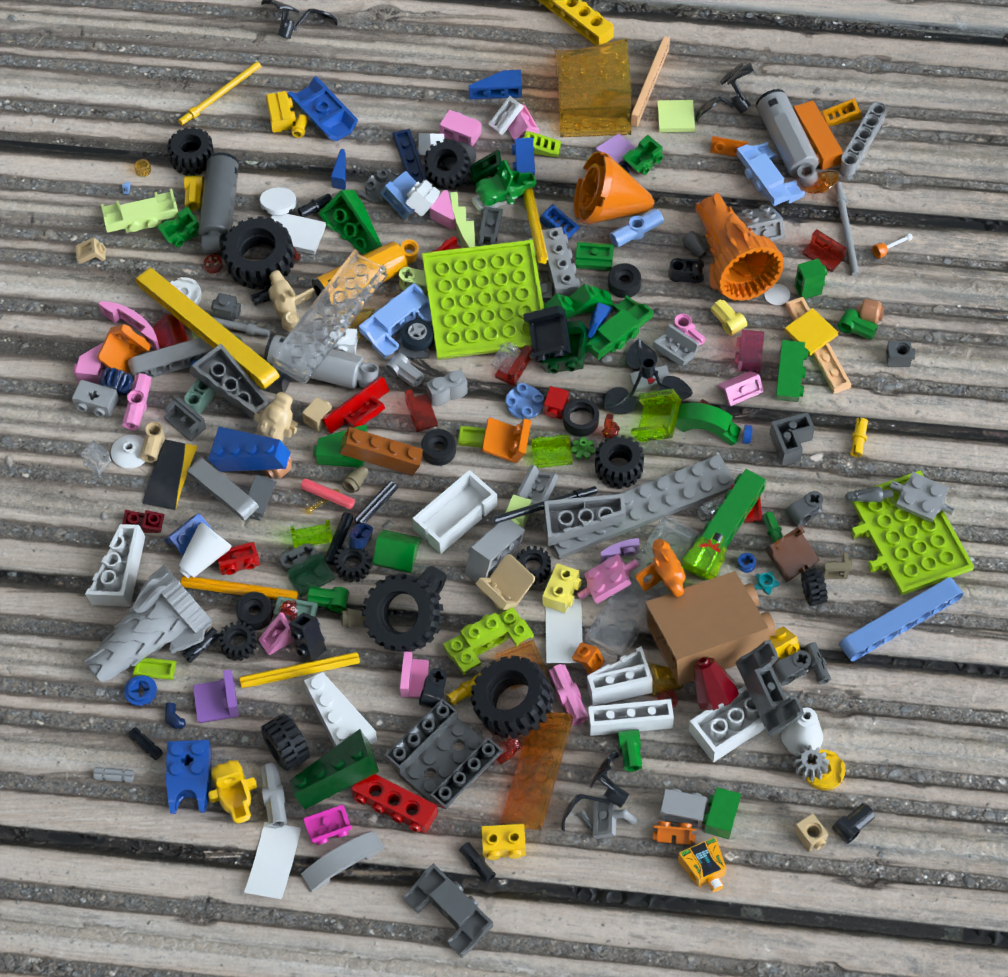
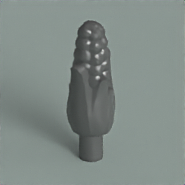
M875 486L848 492L845 494V498L847 501L881 502L883 498H893V491L882 490V487Z

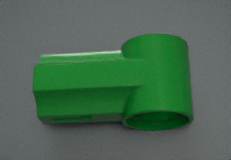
M846 309L837 324V327L846 334L853 332L869 340L873 339L878 329L877 324L861 319L859 313L854 309Z
M311 586L307 601L317 603L318 606L328 607L333 612L341 613L342 610H346L350 592L343 587L326 589Z
M639 729L618 731L619 749L622 750L624 771L636 772L642 769Z

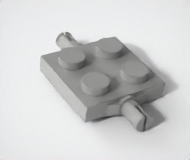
M912 472L909 480L904 485L893 480L889 487L900 492V497L896 503L897 508L931 523L940 511L952 515L955 507L944 503L949 487Z

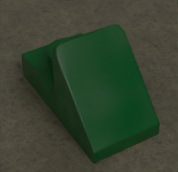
M498 149L472 164L470 168L472 181L477 183L489 175L493 177L495 173H498L497 167H500L502 163L501 154Z

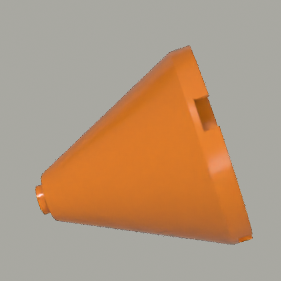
M596 151L587 159L583 166V169L587 171L583 179L578 178L574 195V215L580 218L578 222L588 225L645 213L653 208L654 199L652 195L609 154Z

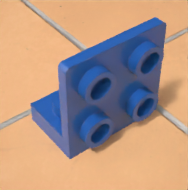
M198 513L193 515L164 540L168 545L174 544L183 556L201 522L211 530L212 528L201 514Z

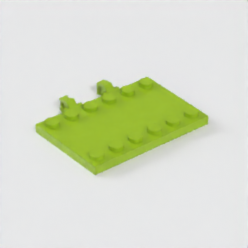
M921 470L914 472L921 476H924ZM911 474L894 479V481L904 485L909 480ZM893 480L876 485L882 487V490H892L893 498H883L881 502L868 503L851 501L861 520L858 526L852 528L850 534L853 540L857 537L863 538L864 536L867 539H871L878 554L877 560H869L868 562L870 572H876L881 569L883 572L888 571L901 596L974 569L973 563L944 511H940L931 523L897 508L896 503L900 497V492L889 488Z

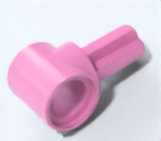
M679 314L675 317L674 327L697 341L699 346L705 342V337L695 329V325L692 323L689 315Z

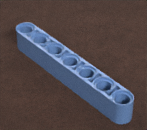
M951 577L947 578L841 640L839 646L850 661H855L954 604L963 597L964 592Z

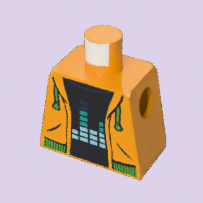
M716 837L679 852L678 862L696 886L701 887L708 883L712 892H717L724 887L720 878L725 875L726 866Z

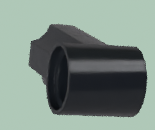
M862 803L847 817L845 815L842 816L832 826V830L846 844H849L876 815L870 806Z

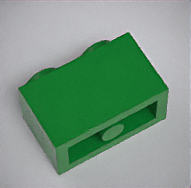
M819 258L798 264L794 287L799 297L808 299L822 294L827 270L825 265L821 264Z
M717 787L715 794H710L708 806H711L709 813L705 812L702 822L703 825H706L705 833L730 839L740 803V793Z

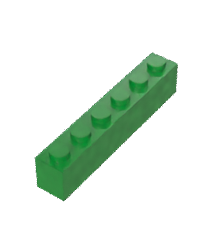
M745 469L743 474H738L734 482L735 486L727 491L724 503L717 506L714 512L715 517L713 520H708L704 527L705 532L702 536L699 535L694 542V549L692 552L688 551L684 558L685 570L705 581L766 488V479L748 469ZM715 533L723 536L720 543L712 539ZM709 539L711 540V543L713 545H715L716 543L720 544L718 548H721V550L718 554L717 551H714L709 546L706 550V547H701L703 549H700V546L697 545H701L702 543L709 544L707 542V540Z

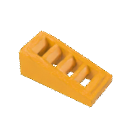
M855 98L821 111L828 127L862 118ZM832 114L833 119L830 120L828 115Z

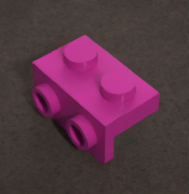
M343 804L303 818L311 843L316 842L317 845L329 842L328 838L334 835L337 838L349 834L348 830L352 829Z

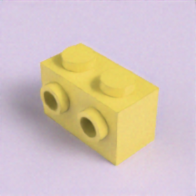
M557 563L542 596L543 606L566 613L568 606L571 607L573 605L575 590H579L582 579L579 577V570Z

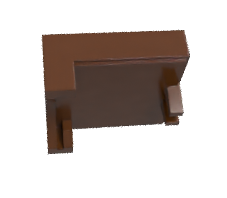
M802 526L795 528L764 549L785 582L790 581L802 573V571L820 561L804 537L803 533H805V530Z

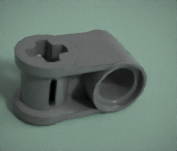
M818 491L809 492L798 501L793 502L786 509V514L798 527L804 526L822 511V494Z
M797 651L775 662L772 668L781 686L788 685L795 679L806 675L810 670L811 656L806 651Z

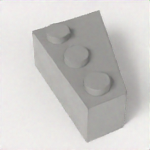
M512 520L495 524L490 532H485L477 543L474 542L468 550L470 554L464 574L475 582L479 578H487L491 572L495 571L499 562L506 555H511L522 543L525 529Z

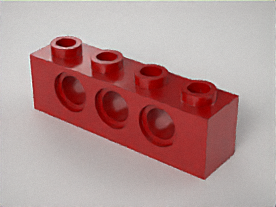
M376 774L354 784L352 787V795L356 802L371 806L379 814L385 813L397 823H405L416 833L422 832L426 834L438 815V806ZM374 791L380 792V795L378 796H372L370 794ZM393 800L399 802L395 806L389 805V802ZM409 810L417 811L414 815L407 814Z

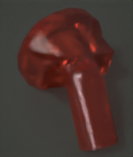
M610 413L606 415L602 436L612 439V436L619 434L620 427L616 422H613L614 416Z
M286 600L280 606V613L290 615V622L298 617L297 602L295 600Z
M508 738L507 742L503 741L507 751L497 758L500 765L511 759L517 751L523 748L522 745H519L520 741Z

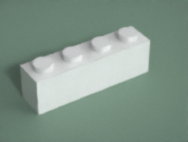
M671 699L588 707L590 736L617 734L618 731L635 729L649 731L673 728L674 716Z

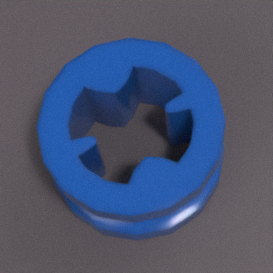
M750 553L741 554L738 558V568L744 573L752 572L756 567L755 556ZM746 560L750 561L748 565H744Z

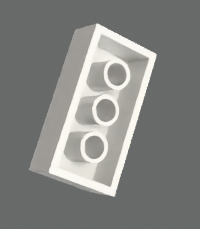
M746 685L738 690L739 695L729 705L724 706L721 703L718 705L719 709L714 711L706 710L690 720L689 732L712 762L720 759L765 729Z

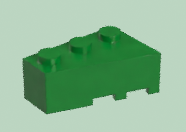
M782 340L775 400L798 402L799 397H803L804 385H801V378H805L806 367H803V360H807L808 349L805 348V342Z

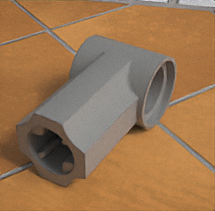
M397 353L385 365V369L391 376L395 378L400 377L413 388L419 386L424 378V374L411 365L408 358L402 353Z

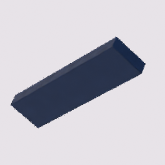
M410 129L393 132V139L404 171H407L416 182L421 184L423 180H427Z

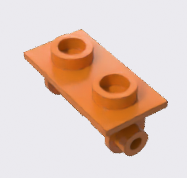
M712 136L710 153L737 157V148L748 145V142Z
M658 821V825L653 824V828H657V832L653 831L652 840H657L658 843H672V835H676L677 844L691 845V843H695L696 835L692 834V831H696V828H692L691 823H679V826H671V822Z

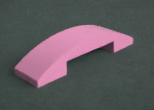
M106 301L99 303L102 315L114 323L122 319L140 331L142 337L151 345V348L155 351L160 349L153 328L141 315L117 303Z

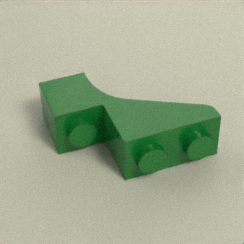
M583 284L569 297L555 294L544 304V309L559 306L566 310V318L569 319L578 314L593 312L598 302L611 308L614 304L608 291Z

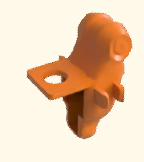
M657 539L652 545L655 556L653 557L654 562L637 573L635 578L644 592L662 581L676 598L681 597L684 594L683 582L686 578L684 569L670 548L669 543L662 539ZM652 574L650 581L643 582L646 575Z

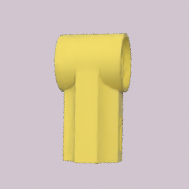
M720 299L711 307V312L719 319L724 331L729 336L747 327L745 317L739 312L736 313L725 300Z

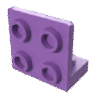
M232 670L223 671L224 678L220 679V681L193 686L198 723L239 717Z

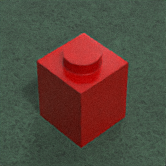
M550 386L544 402V415L553 419H562L564 408L569 401V391Z

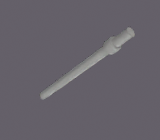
M836 182L834 184L836 190L835 200L836 204L839 205L851 273L853 276L859 275L846 208L847 198L846 194L843 193L842 183Z
M163 307V313L172 315ZM213 317L222 326L246 332L248 335L255 336L256 334L269 337L271 333L270 330L259 328L254 324L249 323L246 325Z

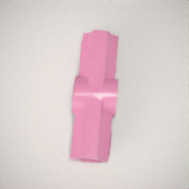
M139 373L135 375L131 392L127 396L128 404L122 425L128 430L135 431L140 428L143 413L147 409L146 402L152 378L146 374Z
M565 664L554 666L549 670V675L556 688L555 691L561 707H564L572 726L581 725L588 720V714L581 701L579 688L576 683H573Z

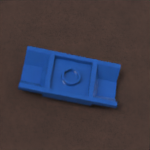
M317 76L313 77L309 86L298 93L288 92V96L298 105L301 112L331 140L339 141L352 133L358 122L353 113Z

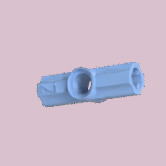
M653 209L642 216H633L630 218L629 223L609 233V237L615 247H620L631 240L642 239L644 233L664 223V219L658 209Z

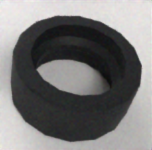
M579 398L570 401L563 411L564 428L572 435L581 437L595 432L599 424L598 407L588 399ZM578 410L587 411L592 415V421L584 425L575 424L570 420V414Z

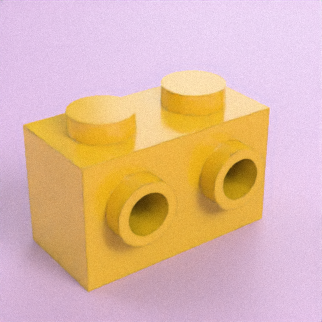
M524 824L482 826L483 856L489 860H497L500 857L518 859L526 856Z

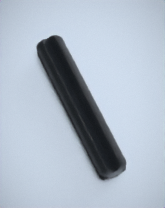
M392 480L389 481L354 518V522L356 524L366 523L398 489V485Z
M344 512L324 558L326 564L334 565L335 554H338L337 551L341 549L353 520L351 513Z

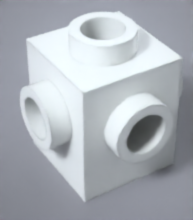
M334 327L333 335L330 334L329 346H332L334 350L356 354L358 343L357 329Z

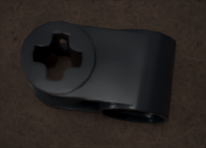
M674 258L670 262L668 277L673 282L701 283L704 280V275L702 274L704 262L700 259Z
M434 668L429 672L424 681L419 705L433 708L443 699L447 679L443 669Z

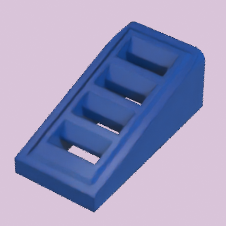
M345 149L339 151L331 174L332 188L346 189Z
M554 204L540 217V222L550 229L561 227L562 223L566 224L562 230L563 234H567L568 240L580 228L579 225ZM568 227H571L572 229L569 232H567L566 229Z
M597 303L590 319L587 334L589 338H592L597 329L605 323L611 311L610 306Z

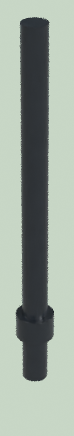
M596 486L586 489L580 488L573 490V493L550 500L587 497L597 494L598 490ZM544 501L493 516L492 522L497 524L544 510Z

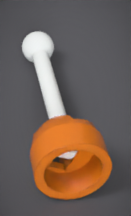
M908 233L905 237L888 245L884 243L873 245V255L877 259L884 257L888 252V248L906 240L910 241L912 235Z

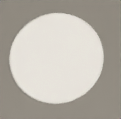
M774 284L772 288L764 293V296L773 305H783L790 299V291L782 284Z

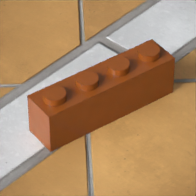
M349 427L342 437L339 454L413 476L420 467L423 449Z

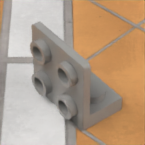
M762 205L757 209H745L741 213H737L739 219L745 223L747 228L751 227L755 235L765 236V238H769L771 241L785 238L783 217L772 206Z

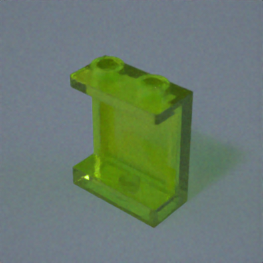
M673 389L640 393L638 400L644 407L639 427L631 429L632 435L639 442L673 438L682 399Z

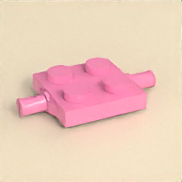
M617 554L584 573L587 587L577 592L578 597L582 600L591 594L593 600L598 604L631 585L630 571L640 566L638 561L634 559L625 565L620 555Z

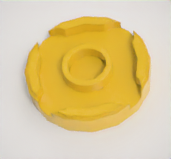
M825 749L820 750L819 753L826 752L827 754L825 758L829 760L827 773L822 774L823 776L820 780L815 777L813 782L810 781L809 777H806L808 784L822 791L838 787L842 783L846 772L843 760L835 752Z

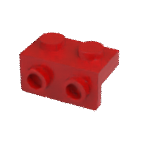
M254 542L231 547L228 552L217 559L221 575H232L237 571L251 570L256 566H260Z

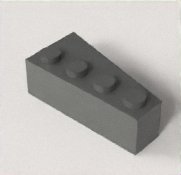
M222 344L191 365L189 373L252 420L255 413L259 414L260 410L264 411L267 405L270 404V401Z

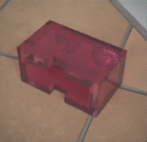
M742 329L741 337L737 336L736 348H740L739 352L735 353V363L738 364L737 371L760 373L764 331Z

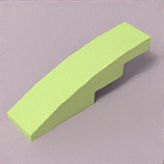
M450 192L451 205L455 217V228L463 248L475 247L474 221H466V206L458 207V192Z

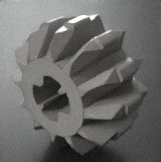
M811 745L808 746L807 750L803 747L800 748V753L795 754V761H793V767L797 768L795 771L796 775L803 774L802 779L805 780L806 777H809L811 782L814 781L815 777L820 780L823 776L822 774H826L828 771L829 760L825 759L826 752L819 753V747L812 750Z

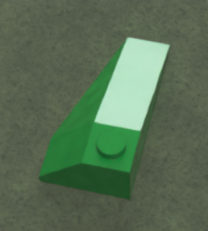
M341 190L319 212L328 228L336 231L341 235L342 239L350 242L363 255L382 246L365 206L354 190Z

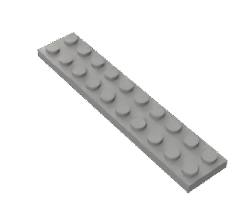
M720 454L620 493L624 494L625 521L552 546L558 558L562 559L727 493L731 489V485H735V480ZM544 523V524H543V529H544V531H545V533H546V535H547V532H546V523Z

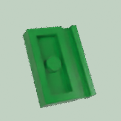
M577 242L576 268L610 271L612 269L614 245Z

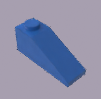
M503 70L469 85V100L508 98L509 96L512 98H522L521 70Z

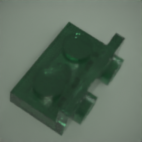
M322 552L317 555H311L306 561L295 564L287 570L288 579L295 591L298 592L300 598L308 594L311 586L320 588L335 579L333 572L324 560Z

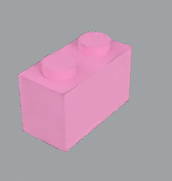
M449 110L440 123V134H444V138L449 140L453 139L455 142H464L473 147L481 135V122L464 116L459 112Z

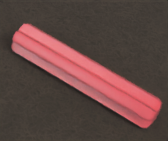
M305 478L301 482V489L347 509H352L355 504L354 498Z

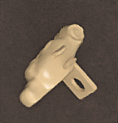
M275 270L270 274L272 286L269 288V296L273 301L276 315L282 318V327L286 331L292 332L297 329L300 321L296 306L313 297L314 288L296 296L281 272Z
M279 392L276 394L274 401L267 405L264 411L260 410L259 414H254V420L259 423L255 432L256 435L279 439L283 442L285 436L290 438L292 434H296L298 423L292 420L291 404L293 399L291 396L284 392Z

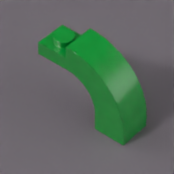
M684 403L675 406L670 423L682 432L691 429H704L716 434L730 446L736 444L741 428L731 421L732 415L720 408L703 403Z

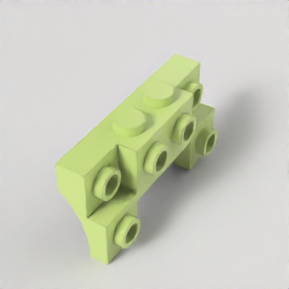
M170 189V192L162 194L155 192V197L122 205L119 204V201H116L117 204L108 206L101 204L107 233L126 229V233L154 228L162 224V220L177 217L178 213L172 189Z

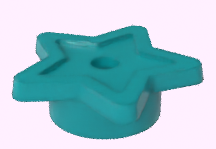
M772 571L756 574L758 581L755 585L756 590H764L770 595L772 588L780 585L775 580Z

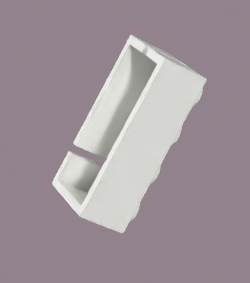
M469 470L412 518L413 530L425 541L428 539V543L437 552L442 554L482 519V515L486 516L497 507V494Z

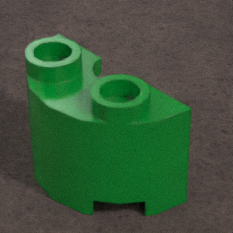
M646 135L639 142L636 149L630 150L622 158L638 173L646 175L655 163L658 164L662 161L663 147L652 137Z
M186 207L177 213L175 219L171 221L166 220L157 227L167 242L175 247H181L184 242L198 235L199 222L191 210Z

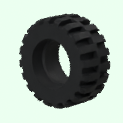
M258 216L256 219L250 217L247 218V221L243 222L242 220L238 222L236 227L233 226L230 229V234H226L224 237L225 241L222 243V255L228 273L231 274L234 281L244 287L248 285V288L255 289V287L265 289V286H272L270 274L273 271L279 270L283 277L290 274V268H293L295 263V251L289 231L286 227H283L282 223L279 221L275 222L274 219L269 217L267 219H264L263 216ZM264 244L274 247L271 255L263 260L249 261L243 258L244 254L256 245Z
M396 574L386 576L385 580H379L375 583V588H370L368 591L370 597L365 598L363 604H366V610H362V616H366V621H363L364 627L369 628L367 633L370 638L375 639L376 644L384 646V649L391 651L413 652L415 649L426 647V643H431L435 639L433 635L439 633L441 628L438 627V624L443 622L444 617L440 616V611L444 609L443 604H439L438 601L441 599L439 593H435V588L431 584L426 583V580L413 575ZM400 594L412 596L418 605L417 621L407 632L395 631L388 620L389 605Z
M505 656L501 657L500 661L496 662L494 660L490 662L491 665L488 668L484 667L481 670L482 674L480 676L477 675L474 680L476 685H473L471 689L473 695L471 696V704L474 706L473 710L483 725L494 735L499 734L502 738H508L510 735L512 739L519 738L521 734L527 736L531 730L534 729L536 731L539 729L538 725L541 722L545 723L548 719L546 714L551 713L553 707L550 703L554 702L552 686L543 671L535 662H531L526 657L520 659L519 656H511L508 659ZM513 685L528 686L527 695L518 706L507 710L496 708L498 698L504 690Z

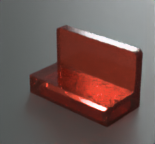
M816 229L812 233L810 244L803 250L802 254L811 260L819 258L821 264L825 265L828 271L833 272L845 259L847 247Z
M165 314L153 327L160 349L188 341L182 322L175 316Z
M525 345L522 351L510 350L497 370L495 378L515 386L531 361L529 354L532 353V347Z
M412 389L404 391L405 402L416 432L437 427L438 422L428 395L423 394L414 397Z

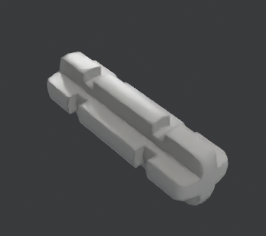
M95 767L93 777L97 780L105 778L108 781L122 782V780H125V782H133L135 773L133 770L127 769L125 771L115 768L103 770V767Z

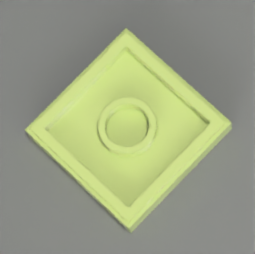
M658 100L659 132H695L693 100Z

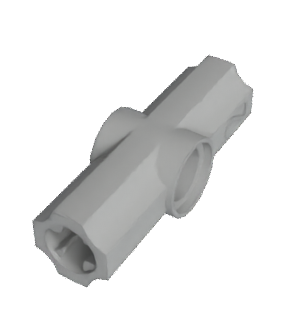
M268 763L260 767L264 807L267 810L269 827L281 828L287 824L283 784L281 785L278 764Z

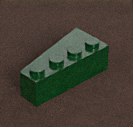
M359 729L292 778L290 783L293 795L302 807L307 809L378 773L379 769L372 746L361 729Z

